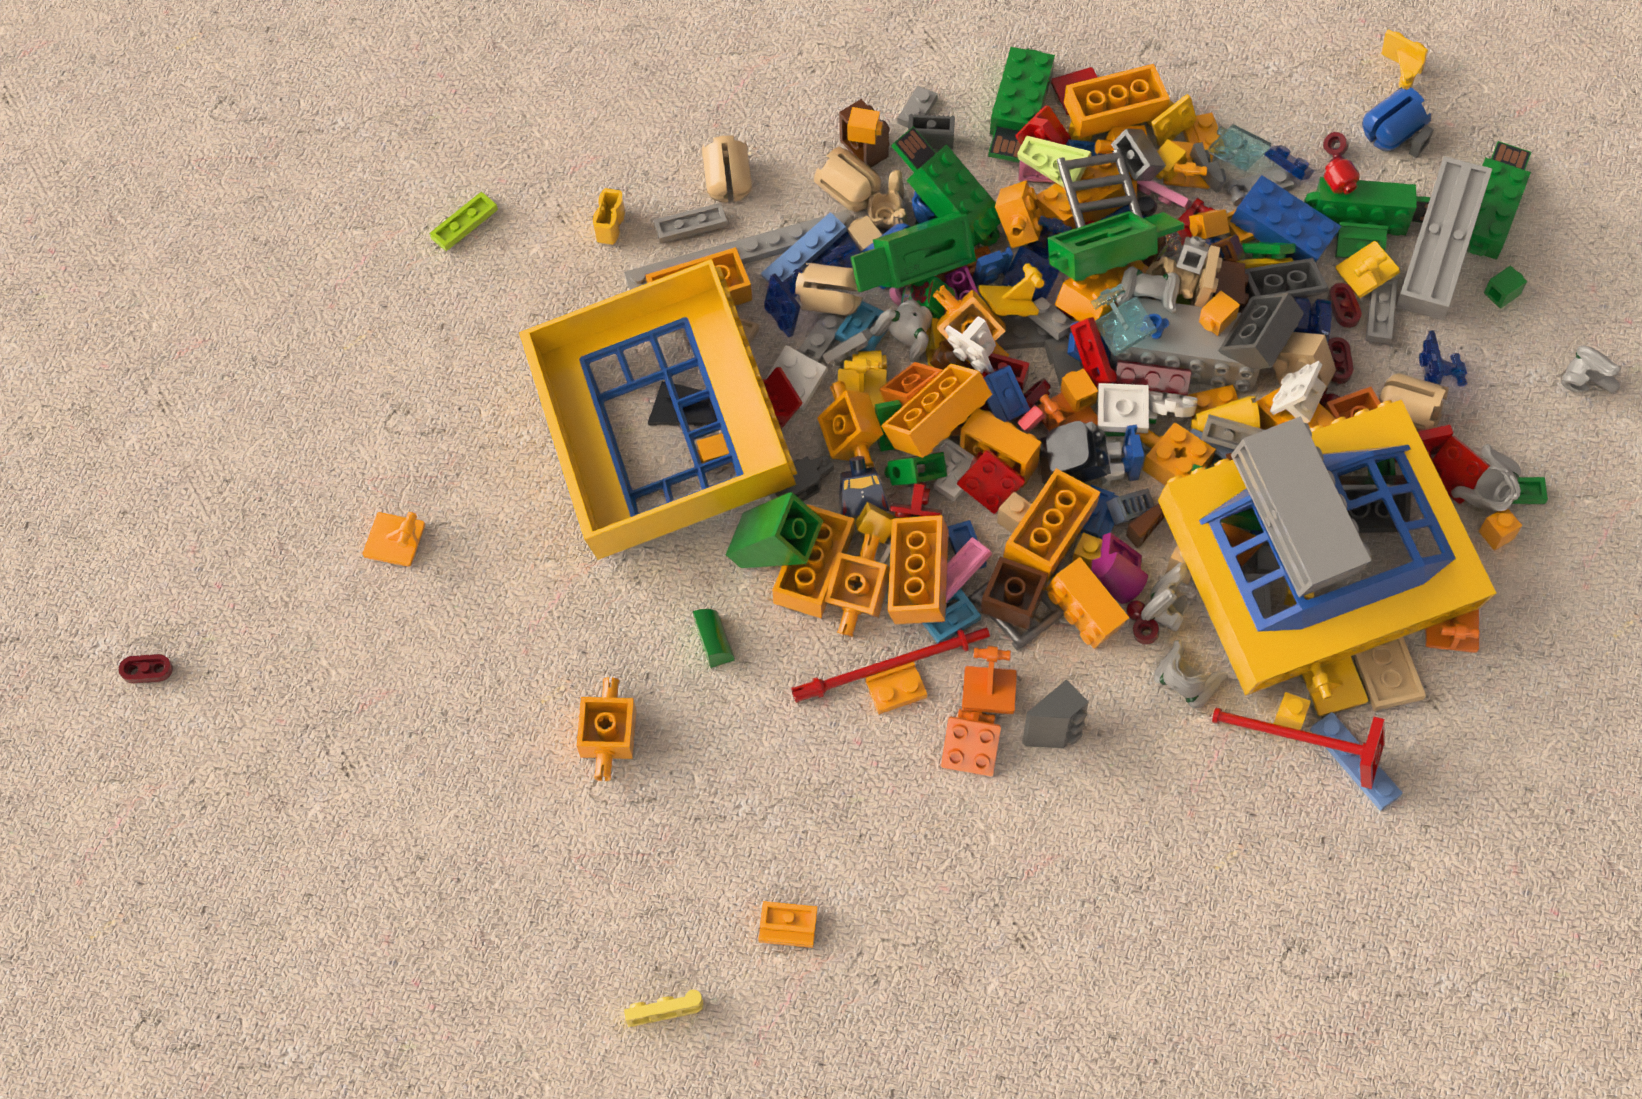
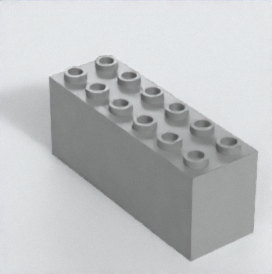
M1443 157L1396 308L1444 320L1450 306L1492 168Z
M1132 297L1125 305L1118 307L1109 362L1111 369L1116 371L1118 360L1190 369V384L1212 385L1215 388L1233 384L1234 389L1241 392L1254 391L1260 369H1251L1222 355L1218 351L1241 313H1238L1237 318L1217 336L1213 332L1204 329L1201 323H1199L1203 307L1176 303V312L1171 314L1163 306V301ZM1150 314H1158L1162 319L1167 318L1169 320V326L1164 329L1159 339H1153L1151 335H1143L1141 333L1143 321Z
M1301 416L1243 438L1231 454L1298 597L1354 576L1371 562L1369 547L1366 543L1362 542L1358 534V525L1353 518H1350L1346 510V500L1338 493L1335 487V478L1331 471H1327L1323 462L1322 451L1319 447L1315 446L1311 438V429L1307 423L1303 422Z

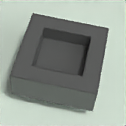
M1426 125L1420 132L1416 131L1409 142L1412 144L1409 151L1410 155L1417 158L1429 144L1434 129Z

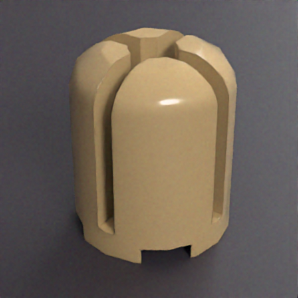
M734 136L713 138V143L705 148L704 144L702 146L707 193L713 200L728 203L724 165H729L734 202L742 200L749 195L752 189L748 145L745 140L744 143L734 140Z
M839 146L827 154V157L830 159L822 170L817 168L814 182L849 211L860 212L866 209L869 198L880 191L881 178L876 171L854 154Z
M806 263L808 266L804 273L798 274L795 294L800 295L802 304L799 308L805 311L846 316L857 311L863 299L862 297L844 292L824 290V288L858 292L852 268Z
M1398 373L1393 374L1386 380L1379 401L1381 403L1388 400L1396 402L1402 399L1415 428L1423 431L1438 426L1444 404L1442 399L1447 400L1449 388Z

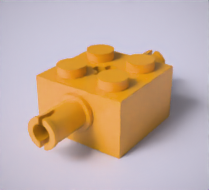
M1027 180L1000 189L995 204L996 211L1012 249L1038 241L1043 222L1045 221L1042 209L1038 208L1035 202L1037 200L1033 187H1029Z
M944 285L939 288L940 291L937 290L933 294V297L947 310L937 321V330L946 339L949 338L945 330L948 325L963 334L967 329V324H972L978 316L986 321L994 341L1006 332L1005 323L973 289L961 300H957ZM995 341L996 346L992 353L1009 357V354Z
M837 381L832 384L833 386H830L835 401L817 417L832 459L850 461L849 459L852 457L863 456L866 468L874 467L868 448L883 435L869 394L846 390L845 383Z
M1176 422L1163 436H1158L1149 429L1148 433H1136V435L1139 434L1141 442L1151 448L1145 457L1143 471L1165 486L1167 481L1175 476L1181 475L1182 478L1189 476L1194 464L1209 468L1212 464L1216 449Z
M869 534L864 535L865 538L859 556L857 555L856 557L838 552L824 602L832 606L842 608L844 612L837 633L850 637L854 635L858 615L866 614L879 618L889 583L890 567L874 560L881 538ZM855 583H863L862 587L858 589L854 587Z
M609 677L603 679L602 697H581L576 746L580 758H597L594 779L602 781L603 777H605V781L611 780L612 759H633L637 710L634 698H618L620 680L612 677V682H609Z

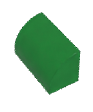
M713 609L693 611L695 626L710 668L735 661L719 613Z

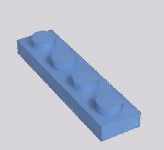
M830 212L761 273L762 277L779 292L808 266L806 263L813 262L846 233V226Z
M1333 712L1315 723L1310 729L1314 734L1360 744ZM1325 747L1380 811L1403 794L1380 766H1378L1372 789L1361 787L1360 755Z

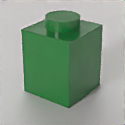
M1510 265L1489 280L1484 294L1501 309L1522 294L1527 280Z

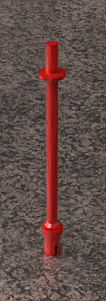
M986 627L964 634L963 630L960 629L957 631L958 637L826 680L818 679V677L813 678L812 682L791 687L794 701L798 703L815 696L821 698L824 697V694L829 689L961 647L965 652L969 651L968 644L990 637L989 630Z

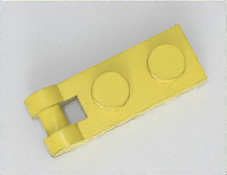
M690 990L686 993L685 997L674 999L672 996L658 999L657 1003L647 1005L646 1002L634 1003L630 1005V1008L624 1009L625 1020L628 1027L695 1014L703 1009V1000L699 991Z

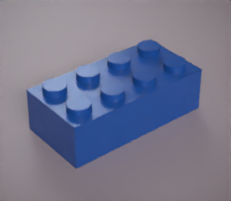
M1263 175L1259 177L1239 204L1230 222L1236 224L1245 232L1252 233L1253 237L1261 242L1295 243V253L1285 254V258H1292L1293 261L1313 258L1315 263L1320 259L1341 228L1339 224Z

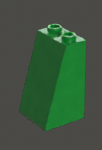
M793 492L784 494L742 513L725 555L740 568L807 564L824 520Z

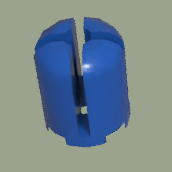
M1402 87L1365 114L1362 122L1365 136L1370 142L1377 138L1378 140L1374 142V146L1382 151L1388 152L1396 149L1411 138L1416 131L1419 132L1430 123L1431 113L1427 115L1421 104L1425 100L1411 87L1407 90Z

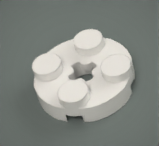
M1149 392L1150 411L1166 416L1167 412L1175 413V417H1191L1195 415L1197 398L1191 396L1183 397L1179 394Z

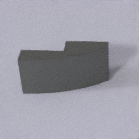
M1203 142L1193 144L1190 153L1193 163L1200 167H1207L1206 176H1200L1216 193L1221 192L1223 184L1226 182L1224 169H1220L1218 161L1211 162L1209 151L1204 149Z
M1067 336L1059 340L1054 338L1043 342L1049 364L1054 365L1059 386H1061L1062 378L1071 371L1077 372L1082 369L1080 362L1067 354L1069 343Z

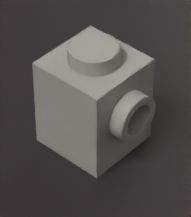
M1192 236V238L1186 237L1176 267L1200 275L1208 253L1209 244L1197 236Z

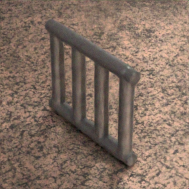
M1116 149L1111 154L1065 160L1064 157L1057 159L1058 169L1076 228L1086 225L1082 214L1084 212L1129 205L1132 213L1143 218L1121 149ZM1116 162L1119 175L1072 182L1070 169ZM1122 184L1126 196L1079 203L1075 191Z
M1056 568L1051 577L1054 578L1060 571ZM989 581L968 596L973 604L977 603L981 607V600ZM1046 591L1041 601L1050 609L1051 613L1042 620L1035 615L1031 623L1032 627L1022 635L1010 623L991 617L1013 641L1012 645L1016 650L1028 644L1064 616V611L1058 604L1055 605L1049 599Z

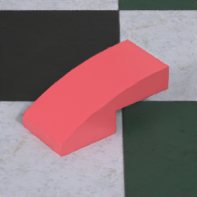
M1034 405L1017 423L1029 433L1046 416Z

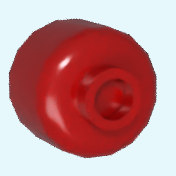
M1337 158L1325 167L1324 179L1334 193L1340 194L1344 192L1347 195L1357 188L1356 183L1360 179V174L1349 159Z

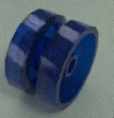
M1295 297L1294 300L1302 309L1304 315L1293 332L1325 335L1328 343L1332 320L1331 301L1329 299H1317L1311 309V303L1308 298Z

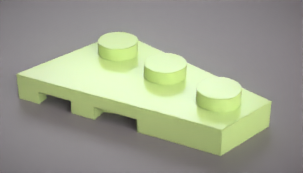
M1026 136L1017 153L1020 161L1062 187L1064 185L1058 169L1057 159L1064 157L1065 160L1092 156L1091 151ZM1087 167L1070 169L1072 182L1080 181Z

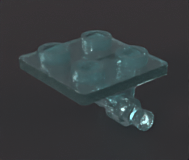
M1232 124L1228 129L1223 126L1218 128L1217 134L1221 136L1208 147V151L1217 158L1247 171L1271 148V143Z
M1121 284L1112 289L1107 288L1100 293L1101 295L1097 299L1091 301L1095 310L1105 304L1107 306L1110 305L1113 309L1095 322L1114 356L1119 355L1157 332L1156 327L1137 297L1132 298L1119 307L1116 306L1114 303L1116 301L1115 298L1125 293Z

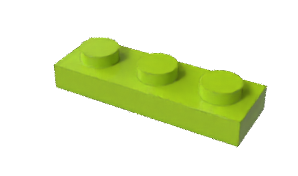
M481 191L429 233L430 238L442 249L448 251L498 210L497 204Z

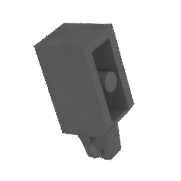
M826 454L810 460L808 456L801 460H794L793 463L798 473L793 476L796 485L769 495L770 498L773 500L791 492L801 501L820 492L821 480L834 470L832 461Z

